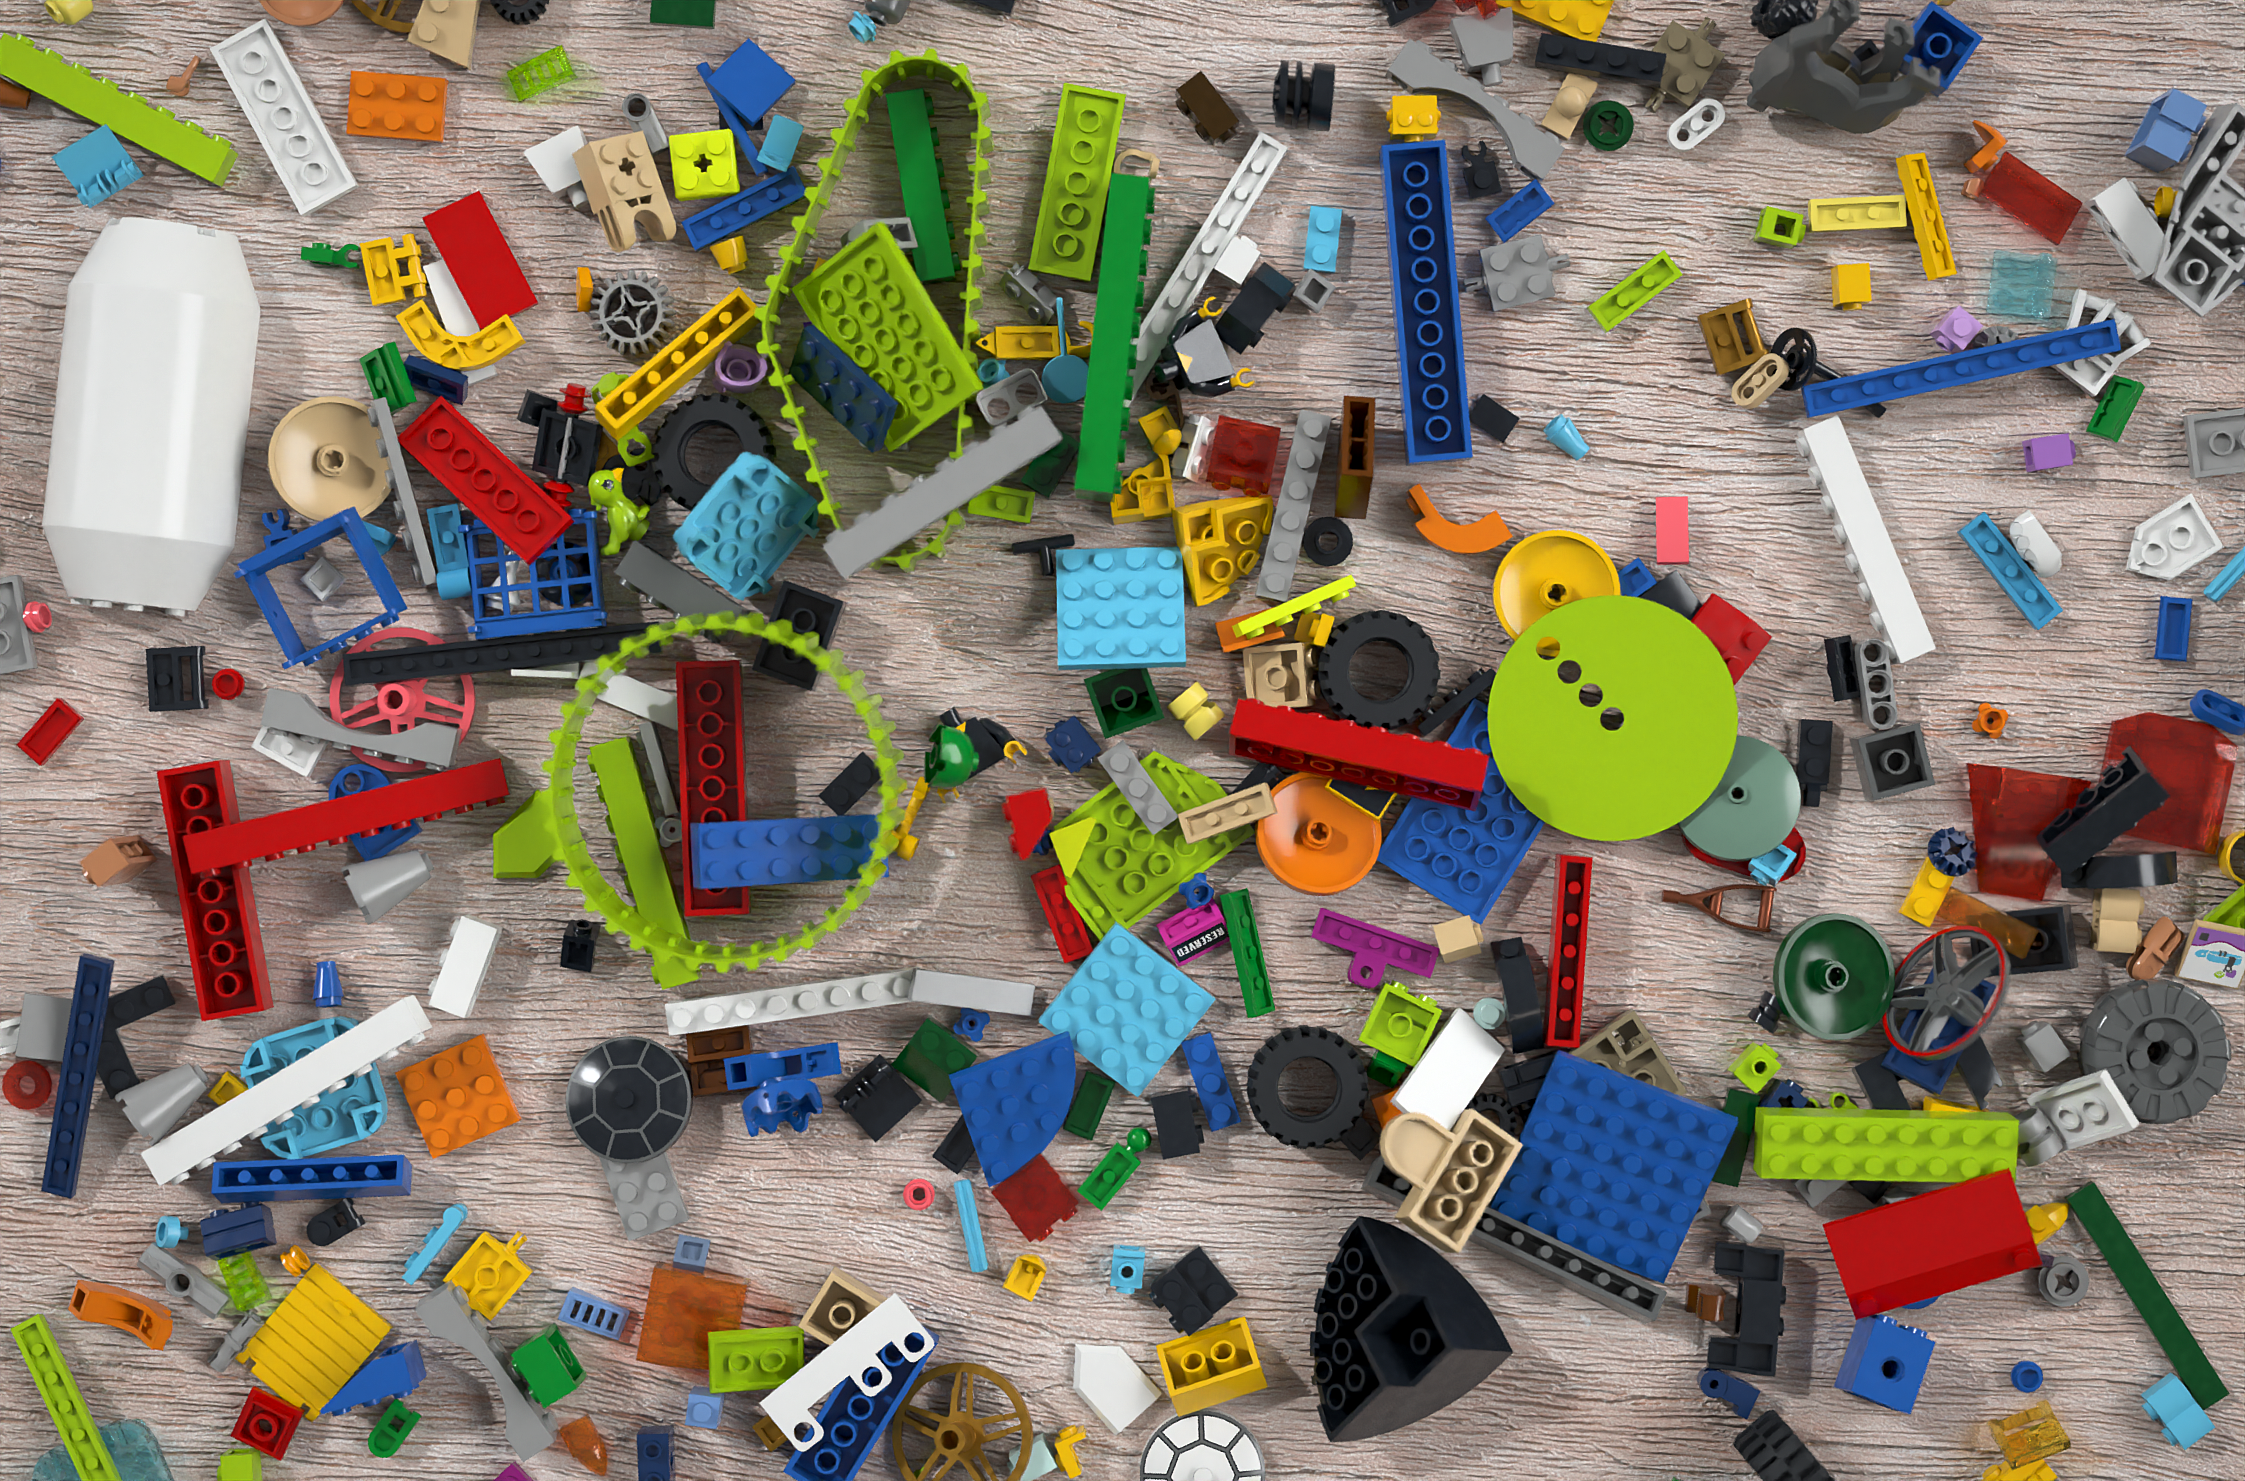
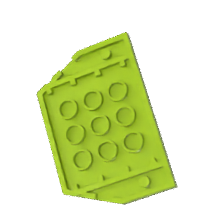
M1153 751L1139 762L1177 815L1228 796L1218 782L1156 751ZM1114 781L1054 826L1055 831L1090 816L1097 819L1072 877L1065 876L1068 885L1064 887L1066 897L1100 941L1116 921L1124 928H1130L1179 891L1181 883L1190 881L1196 873H1203L1255 833L1252 827L1247 824L1189 845L1186 842L1179 818H1176L1152 835Z

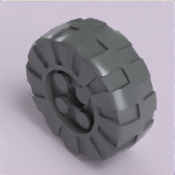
M2156 978L2132 980L2122 983L2121 986L2112 991H2107L2093 1003L2094 1009L2088 1018L2083 1019L2078 1033L2080 1052H2077L2081 1074L2086 1076L2106 1069L2138 1122L2145 1124H2170L2179 1119L2190 1118L2207 1107V1102L2214 1095L2220 1093L2226 1082L2227 1075L2225 1073L2228 1061H2231L2232 1050L2231 1041L2227 1040L2223 1028L2225 1023L2216 1008L2211 1006L2201 994L2181 983ZM2153 1043L2155 1050L2152 1056L2149 1057L2147 1049Z

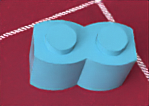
M2171 1372L2140 1395L2145 1401L2142 1405L2143 1410L2153 1421L2159 1419L2164 1426L2161 1433L2172 1446L2178 1444L2186 1450L2215 1428L2186 1387Z

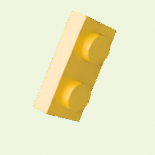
M1926 857L1898 913L1926 927H1930L1955 877L1938 871L1931 863L1929 857Z

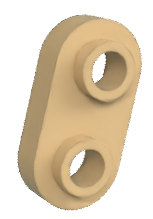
M1773 353L1761 357L1733 385L1731 392L1733 401L1744 409L1758 407L1787 379L1789 374L1787 361ZM1777 369L1776 373L1772 376L1773 371ZM1754 391V394L1749 398L1750 393Z

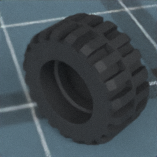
M712 393V395L708 396L703 394L695 395L692 400H683L676 404L678 408L673 412L668 411L663 417L665 419L661 427L658 426L654 435L657 438L655 444H652L651 454L655 455L654 462L652 463L653 470L658 475V482L662 489L669 494L672 500L688 510L693 511L714 486L704 484L695 479L689 472L685 462V451L688 442L702 428L708 426L725 427L737 435L742 443L744 452L762 456L774 464V458L777 457L770 429H768L765 421L758 413L739 399L717 393Z
M1386 610L1360 613L1341 623L1328 637L1327 644H1325L1318 660L1319 670L1317 675L1321 686L1320 691L1323 698L1329 704L1330 709L1342 719L1351 720L1357 723L1358 726L1369 729L1370 727L1377 726L1386 730H1394L1416 720L1429 707L1432 698H1435L1438 690L1437 683L1441 675L1438 661H1440L1438 651H1435L1432 644L1434 642L1430 635H1427L1422 630L1423 627L1416 621H1411L1403 614ZM1373 641H1384L1396 646L1403 653L1408 664V678L1405 686L1396 696L1384 701H1374L1360 695L1353 687L1349 677V665L1354 653L1361 646Z
M1298 1025V1028L1281 1030L1280 1034L1268 1038L1265 1041V1045L1257 1050L1247 1073L1248 1081L1246 1085L1249 1104L1257 1122L1261 1124L1266 1133L1271 1137L1277 1138L1284 1145L1289 1146L1290 1144L1297 1146V1149L1307 1150V1147L1324 1148L1325 1144L1330 1142L1335 1144L1342 1140L1341 1136L1346 1132L1351 1133L1356 1127L1355 1123L1358 1118H1362L1364 1114V1105L1366 1100H1368L1369 1090L1367 1089V1072L1364 1069L1363 1062L1354 1048L1343 1037L1335 1032L1328 1031L1326 1028ZM1311 1057L1323 1061L1332 1069L1336 1077L1337 1091L1332 1104L1325 1111L1314 1116H1300L1292 1113L1282 1104L1278 1095L1277 1086L1281 1072L1289 1063L1299 1058Z
M1775 1410L1763 1413L1734 1439L1733 1446L1763 1481H1835Z

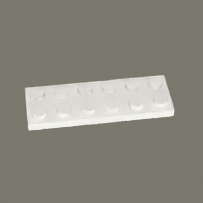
M264 18L210 48L301 216L305 217L359 187L267 19Z

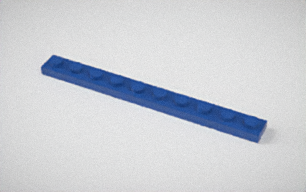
M2115 319L1810 384L1803 386L1801 392L1807 418L2113 353L2120 351L2121 346Z

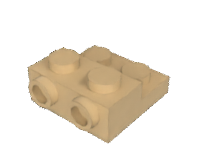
M1310 642L1242 648L1247 698L1258 699L1264 705L1277 707L1278 705L1289 707L1316 705L1315 699L1320 697V684L1318 680H1313L1312 667L1317 666L1318 658L1315 648L1310 647Z

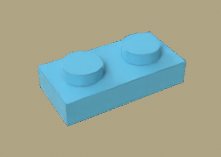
M1310 207L1303 270L1308 271L1312 269L1315 272L1335 273L1342 209Z

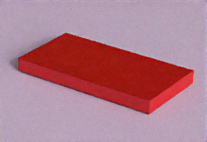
M480 191L422 217L429 234L480 330H483L505 314L511 318L538 305L536 297Z

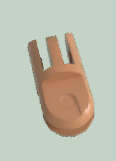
M2162 916L2158 919L2143 938L2140 946L2136 948L2135 953H2132L2126 963V971L2132 979L2141 980L2155 977L2186 938V935L2168 917Z

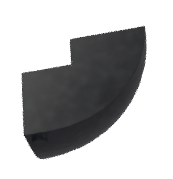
M1359 1216L1347 1229L1338 1243L1340 1247L1334 1261H1328L1326 1266L1324 1288L1318 1289L1313 1312L1318 1313L1316 1330L1310 1333V1356L1315 1357L1314 1375L1311 1376L1312 1386H1317L1321 1404L1317 1405V1409L1330 1443L1371 1438L1415 1423L1443 1409L1471 1391L1513 1353L1502 1329L1480 1295L1455 1267L1430 1246L1410 1233L1374 1218Z

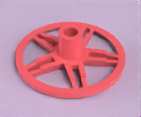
M389 628L363 638L346 654L361 653L364 650L367 652L374 651L370 647L371 645L395 637L416 638L428 642L427 645L446 644L447 642L432 633L419 629ZM342 658L334 673L330 688L331 717L334 721L350 729L389 719L391 734L401 733L400 724H408V730L415 728V718L417 717L460 724L458 727L462 729L460 746L474 718L476 705L474 682L471 674L460 675L465 695L464 707L423 693V688L428 679H422L420 681L375 684L374 686L379 692L378 696L341 713L340 690L344 678ZM427 702L463 712V717L460 719L425 711ZM377 705L380 714L348 725L344 724V719ZM351 746L350 751L369 765L382 770L412 772L426 769L425 761H413V764L398 761L390 762L363 754V748Z

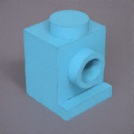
M1114 1244L1110 1286H1116V1292L1133 1294L1135 1293V1288H1142L1145 1247ZM1125 1266L1131 1267L1134 1271L1129 1277L1121 1273L1122 1268Z

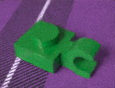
M312 243V248L301 247L300 259L308 264L344 266L352 270L359 269L360 264L348 261V254L350 252H361V248L355 244H346L339 251L331 250L332 245L324 243Z

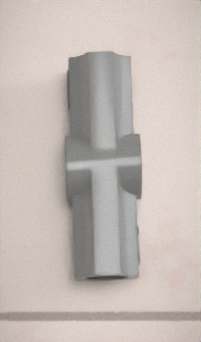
M156 1242L151 1243L138 1260L137 1266L165 1285L167 1291L172 1296L183 1298L213 1320L224 1310L232 1297L205 1278L197 1266L184 1263L165 1248L158 1247ZM179 1274H184L189 1278V1288H185L179 1283Z

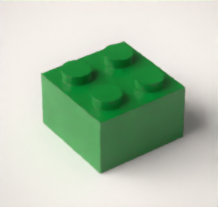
M556 1323L551 1324L522 1342L511 1354L513 1357L512 1365L519 1376H525L530 1385L528 1390L531 1397L536 1403H541L544 1409L576 1390L587 1377L586 1372Z

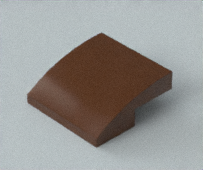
M749 1025L686 1033L688 1063L691 1066L692 1088L695 1098L757 1090V1087L728 1091L724 1059L753 1054Z

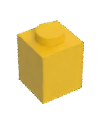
M1869 263L1843 264L1831 269L1833 307L1843 306L1844 312L1862 310V305L1872 301Z

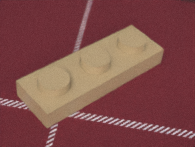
M1262 783L1178 814V818L1186 842L1191 845L1275 815L1278 812L1268 783Z

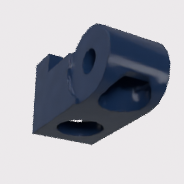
M1704 1367L1697 1375V1385L1706 1396L1710 1398L1720 1397L1733 1403L1731 1408L1733 1412L1746 1420L1748 1419L1760 1393L1757 1386L1721 1369Z

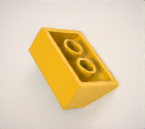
M1245 1316L1195 1332L1191 1336L1187 1335L1156 1346L1169 1395L1178 1417L1268 1387Z

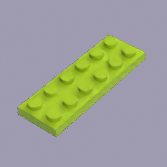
M1069 83L1063 84L1028 268L1029 271L1091 283L1126 94Z

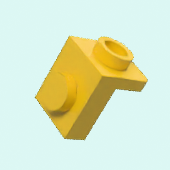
M1076 1425L1065 1427L1058 1432L1059 1436L1055 1437L1054 1445L1058 1451L1054 1455L1056 1463L1061 1472L1067 1471L1070 1479L1082 1474V1466L1072 1443L1086 1437L1084 1425L1076 1428Z

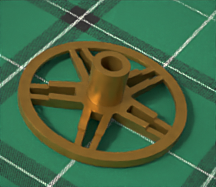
M955 1362L935 1367L922 1374L913 1382L896 1409L892 1425V1445L896 1462L906 1481H925L942 1455H945L949 1460L932 1481H940L958 1460L962 1462L974 1481H987L972 1460L976 1456H978L991 1480L998 1481L981 1449V1445L1021 1430L1020 1455L1014 1470L1006 1480L1020 1481L1031 1457L1033 1428L1028 1408L1022 1396L1008 1379L984 1365L970 1362ZM963 1372L967 1373L966 1411H960ZM955 1373L948 1417L910 1405L916 1393L928 1382L941 1375ZM973 1374L982 1376L1000 1387L1011 1400L1016 1412L974 1419ZM906 1410L940 1422L938 1429L906 1415ZM1019 1417V1425L986 1435L984 1425ZM903 1422L915 1427V1430L934 1438L936 1449L923 1466L925 1468L918 1478L909 1467L902 1445Z

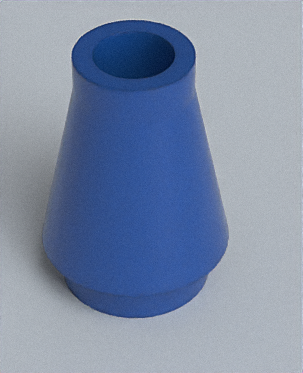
M336 961L316 963L317 971L312 1000L316 1001V1008L342 1006L341 998H344V994L336 969Z

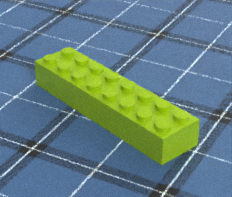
M1756 1107L1753 1170L1760 1178L1963 1182L2009 1168L2014 1183H2016L2019 1120L2008 1112Z

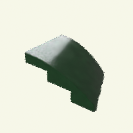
M651 0L649 23L654 26L715 30L716 1L718 0Z

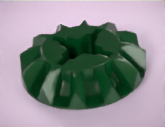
M1612 100L1601 101L1593 105L1583 120V134L1589 141V145L1598 148L1600 151H1616L1623 147L1630 140L1634 129L1633 118L1629 110L1621 103ZM1617 117L1618 119L1612 127L1615 134L1608 131L1600 136L1599 133L1603 127L1600 121L1603 119L1608 122L1610 119L1613 120Z

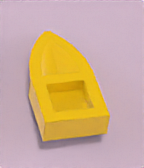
M2056 1202L2041 1206L2036 1204L2025 1212L2036 1246H2039L2053 1236L2063 1226L2068 1215V1203Z

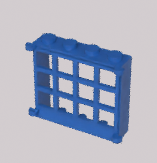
M587 509L568 510V514L574 520L572 525L586 523L588 546L565 549L564 534L562 533L557 538L558 550L544 551L537 558L559 557L561 579L538 582L535 560L529 566L531 583L508 585L506 562L521 561L522 559L516 554L505 555L504 542L497 536L498 556L480 558L478 535L492 534L493 532L479 519L474 520V525L458 526V533H466L475 621V626L467 627L468 634L475 633L476 640L561 630H579L580 628L607 627L606 619L608 617L605 611L596 519L598 518L597 511L587 512ZM588 553L591 576L568 578L566 556ZM499 563L501 586L483 588L481 565ZM591 583L594 606L571 608L569 585ZM561 586L564 609L541 612L539 589ZM532 590L534 612L511 615L509 592ZM502 593L504 616L486 618L484 594Z

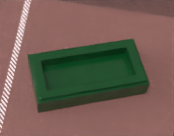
M1087 1070L1063 1130L1092 1141L1116 1082Z

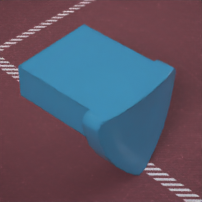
M362 521L380 556H384L394 546L398 537L383 528Z

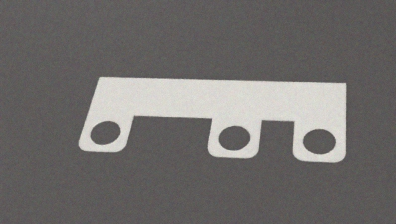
M894 1293L762 1400L760 1405L798 1451H807L824 1435L823 1428L807 1410L810 1406L849 1375L865 1395H876L892 1380L891 1373L875 1355L879 1350L892 1341L908 1361L916 1362L933 1348L934 1340L898 1295ZM912 1332L921 1334L925 1340L924 1348L917 1353L909 1352L904 1345L905 1337ZM868 1367H876L882 1373V1381L876 1387H868L862 1380V1373ZM800 1422H808L814 1428V1436L808 1442H800L794 1436V1428Z

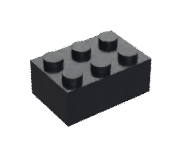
M783 580L768 624L785 619L792 622L793 633L804 635L813 631L819 635L818 646L829 652L847 603ZM763 636L752 670L815 692L822 674L817 669L819 665L806 655L800 657L795 655V649L783 642L776 645L768 643L770 638Z

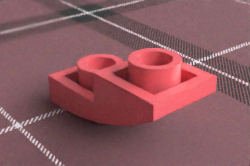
M1688 496L1656 497L1657 565L1689 564Z

